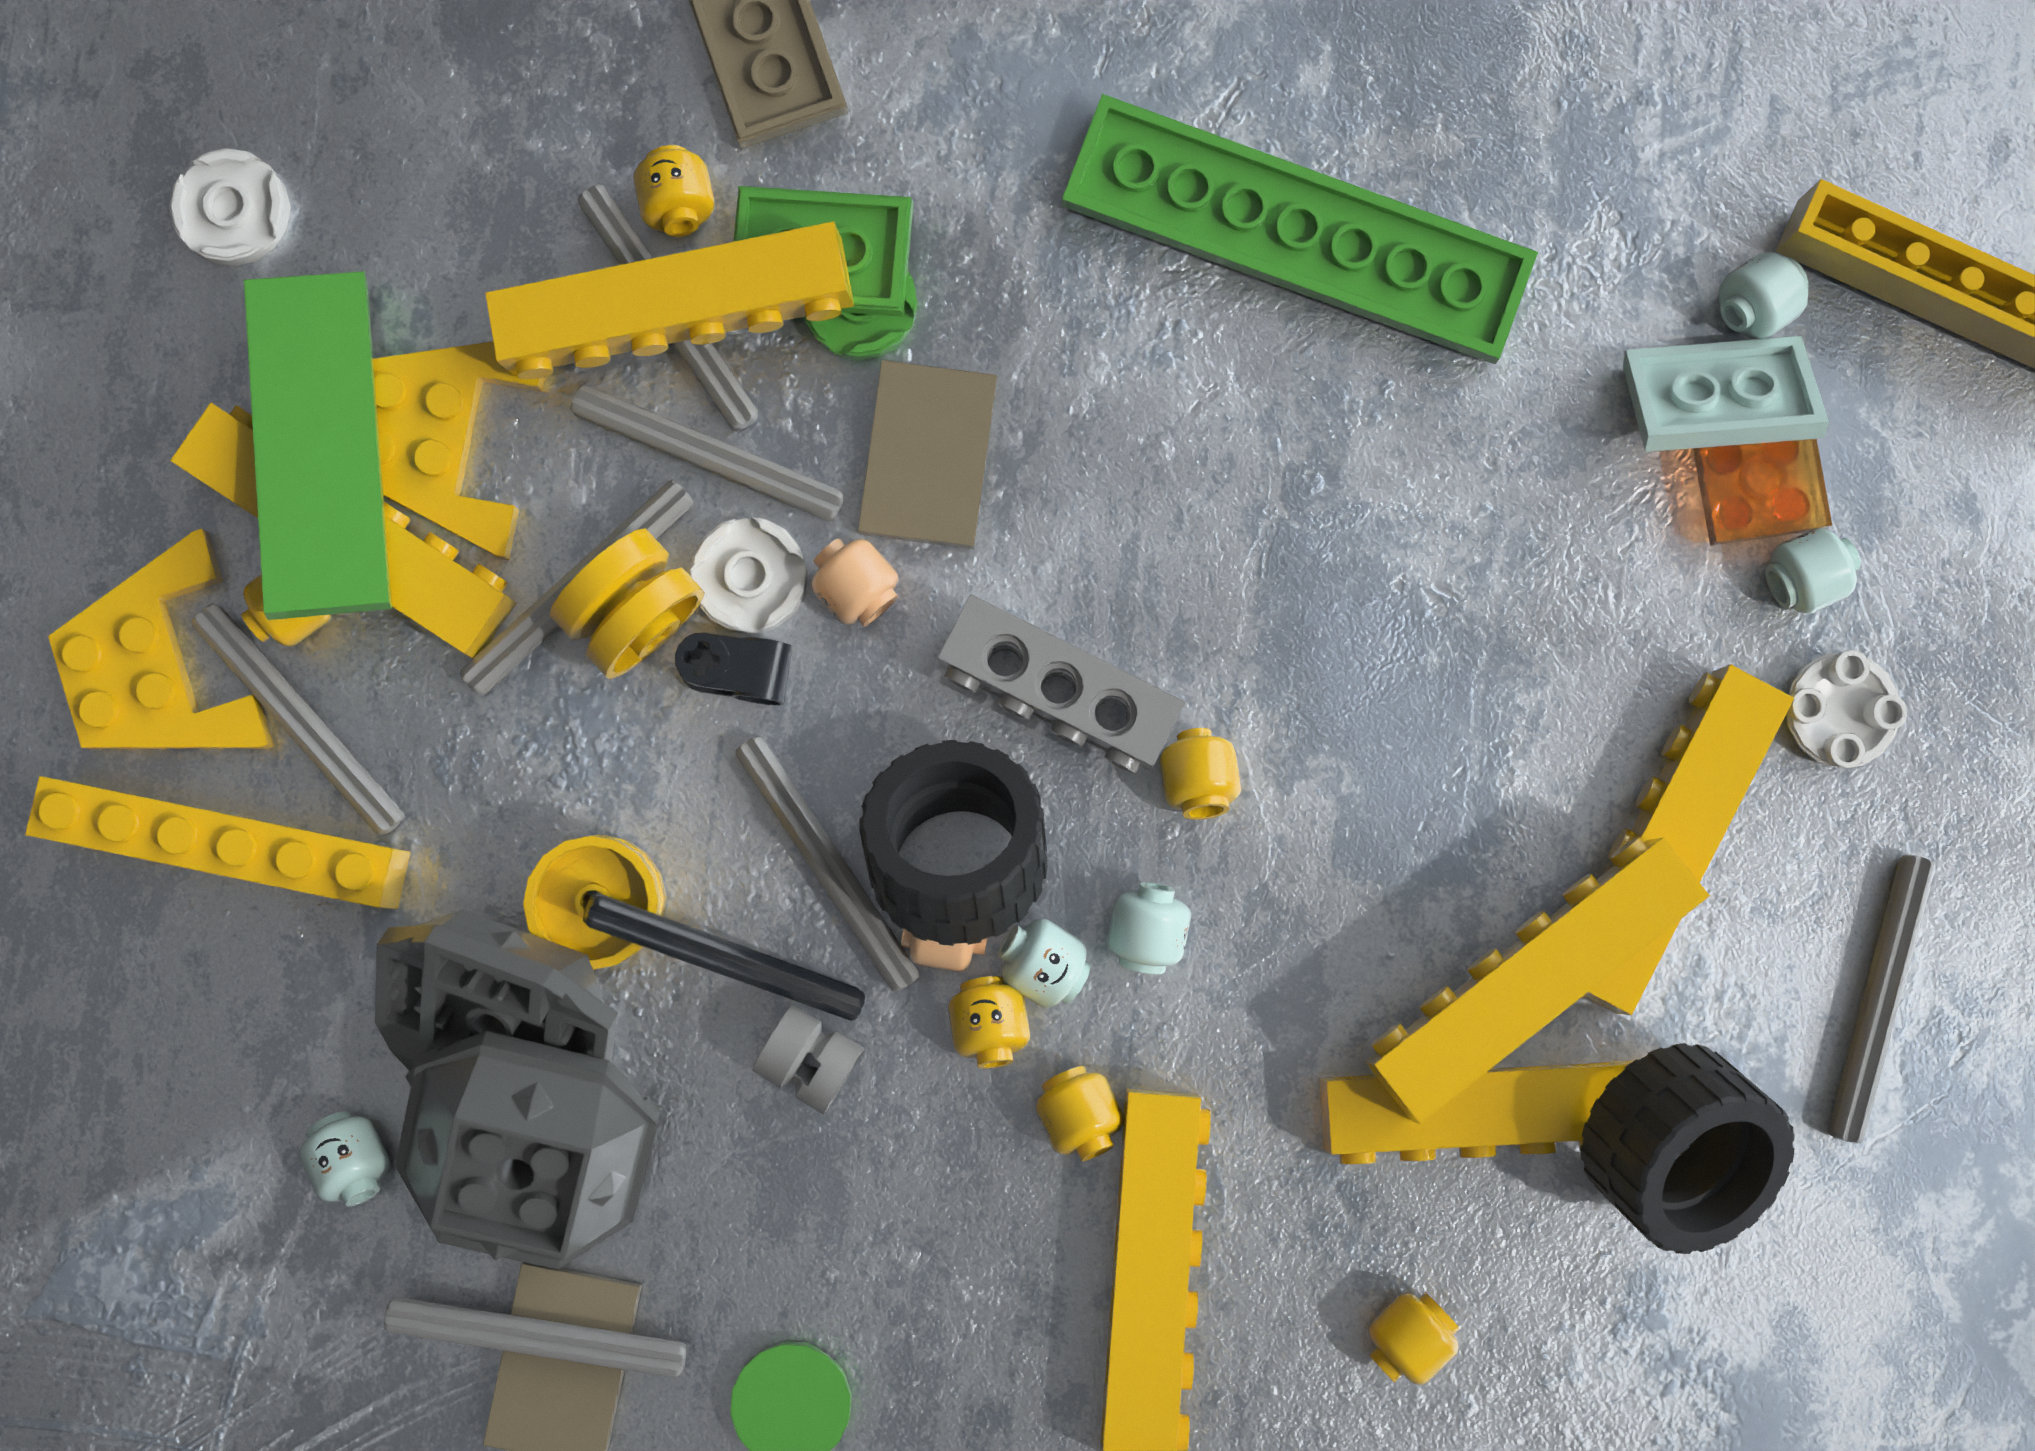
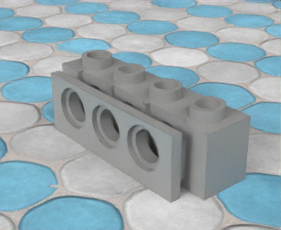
M972 594L969 595L937 657L939 665L947 668L944 678L949 682L972 693H976L979 687L999 697L997 705L1025 720H1029L1031 715H1034L1052 724L1050 732L1079 747H1082L1086 741L1106 751L1104 756L1106 761L1132 774H1136L1139 766L1149 771L1154 767L1186 703ZM1004 650L1014 652L1022 662L1021 668L1015 674L1003 677L991 671L988 663L993 654ZM1059 676L1067 679L1072 684L1074 696L1069 701L1057 704L1050 702L1044 697L1041 686L1051 677ZM1104 703L1117 704L1124 710L1127 723L1125 727L1119 730H1106L1095 719V710Z

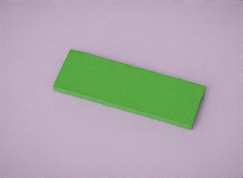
M365 271L244 280L264 615L267 620L392 609L368 284Z

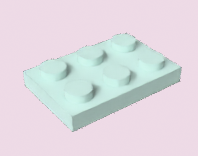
M1801 336L1629 349L1625 352L1623 369L1645 452L1825 437L1829 420Z

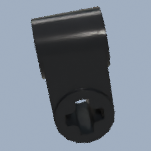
M706 632L694 633L685 637L678 645L675 652V666L684 683L694 691L733 697L734 699L750 703L781 706L785 702L793 646L764 638H737ZM702 650H709L718 666L707 667L705 676H698L694 666L689 661L690 659H700Z

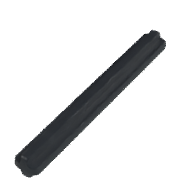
M593 894L585 908L583 922L592 929L850 1021L856 1020L865 1003V993L855 986L605 895Z

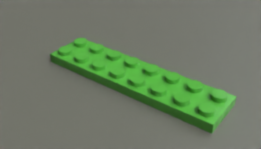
M1102 94L1064 192L1061 205L1070 210L1492 364H1496L1501 357L1538 254L1537 251L1105 94Z

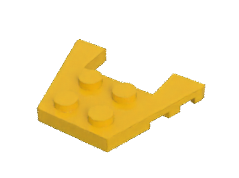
M493 341L374 358L383 496L477 545L490 554L503 560H510L519 509L515 505L463 497L460 494L482 384L488 382L543 392L545 377L521 379L517 375H512L497 362Z
M203 529L191 532L48 636L81 748L269 749L275 747L262 704L254 695H249L200 712L198 710L166 601L224 582L209 532Z

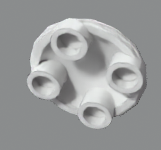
M1855 650L1823 654L1804 665L1792 681L1788 695L1794 697L1787 712L1788 728L1799 748L1815 761L1836 768L1863 766L1882 755L1895 738L1897 729L1905 723L1908 714L1907 706L1898 696V691L1888 673L1863 653Z

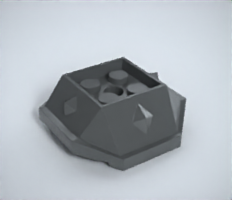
M460 909L416 926L388 927L377 943L375 1024L390 1051L409 1070L405 1077L410 1086L414 1068L421 1053L439 1047L442 1050L462 1039L486 1031L612 1062L618 1012L604 1002L587 954L465 909Z
M486 1031L462 1039L442 1050L439 1047L420 1054L414 1068L395 1168L439 1243L490 1254L494 1260L504 1257L558 1270L633 1222L661 1110L649 1098H643L631 1081L610 1060Z

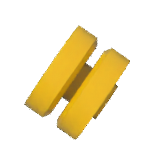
M646 528L635 530L620 538L590 561L561 591L553 603L549 614L571 639L579 640L591 637L585 655L608 679L623 675L659 649L691 617L705 595L702 588L682 567L664 571L669 553Z
M592 835L567 840L543 855L528 877L523 901L527 926L531 934L587 954L593 970L618 965L644 947L588 927L583 922L584 911L591 898L587 892L591 890L598 891L602 895L662 917L664 916L667 900L662 874L648 853L627 839L607 835Z

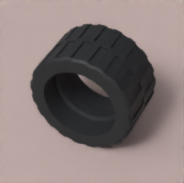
M944 740L942 743L925 744L916 747L914 751L906 755H900L891 762V765L884 772H880L872 782L873 786L870 792L865 795L862 803L863 813L862 817L859 818V832L871 888L874 889L876 901L882 911L888 913L895 925L900 929H906L912 933L913 937L923 941L931 940L939 942V945L949 946L959 943L970 945L1007 932V928L1016 922L1019 923L1028 914L1029 908L1034 902H1037L1042 892L1043 879H1046L1048 863L1044 811L1041 807V797L1036 784H1032L1028 772L1020 764H1016L1009 759V755L998 749L993 750L985 747L982 743ZM950 812H972L984 815L998 822L1012 836L1006 848L996 859L976 871L962 875L944 876L930 874L915 868L899 855L902 844L915 828L930 818Z
M1686 1043L1673 1044L1668 1048L1663 1049L1661 1047L1647 1053V1056L1634 1060L1625 1067L1624 1071L1616 1078L1613 1077L1605 1086L1606 1089L1599 1099L1597 1098L1590 1110L1589 1119L1584 1124L1582 1132L1583 1143L1580 1147L1581 1160L1584 1162L1583 1170L1588 1179L1648 1241H1651L1657 1248L1664 1251H1674L1676 1254H1690L1694 1251L1703 1252L1714 1249L1719 1244H1726L1737 1238L1738 1234L1752 1227L1767 1208L1769 1209L1772 1206L1790 1173L1788 1170L1794 1159L1795 1148L1793 1147L1795 1135L1793 1126L1788 1122L1789 1116L1784 1109L1719 1053L1713 1052L1708 1047L1699 1044L1693 1046ZM1693 1140H1695L1694 1143H1693L1680 1157H1678V1156L1680 1155V1153H1681Z

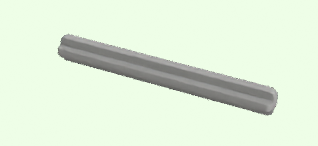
M593 185L581 193L578 197V204L619 265L653 258L603 185ZM690 340L674 343L732 430L740 431L751 425L759 417L757 408L712 343L697 345L692 344Z
M586 384L580 385L574 393L570 410L575 416L824 520L834 521L842 507L844 496L839 489Z
M668 481L460 671L463 681L475 693L484 695L560 627L549 616L551 607L561 591L579 571L614 542L635 530L646 528L657 539L692 507L693 501L690 495L676 481Z
M210 604L202 609L192 619L194 629L372 830L379 835H386L393 831L404 819V812L222 607Z
M758 735L744 742L736 750L737 758L891 990L898 992L918 979L919 971L903 947H901V944L766 741Z
M1903 855L1899 859L1828 1126L1829 1135L1850 1143H1861L1866 1134L1936 868L1935 863L1924 857Z
M401 1297L389 1301L384 1317V1329L389 1333L673 1378L680 1376L686 1359V1345L679 1341Z

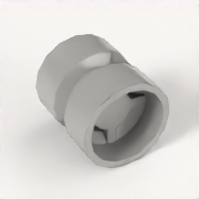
M792 1004L763 1047L753 1065L752 1071L779 1088L789 1083L795 1086V1098L824 1115L865 1048L838 1031L828 1035L822 1032L821 1020ZM809 1054H812L816 1061L821 1063L819 1068L808 1066L804 1063Z

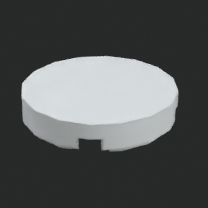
M225 148L204 153L192 162L194 166L188 169L184 176L182 174L179 175L173 185L169 205L173 227L189 249L213 264L233 267L256 262L275 249L286 232L291 210L286 186L270 165L264 163L250 152Z
M751 517V519H733L720 523L702 538L692 556L690 569L691 578L705 592L699 605L712 622L733 633L756 635L778 628L795 614L806 593L808 571L801 548L784 528L767 519Z

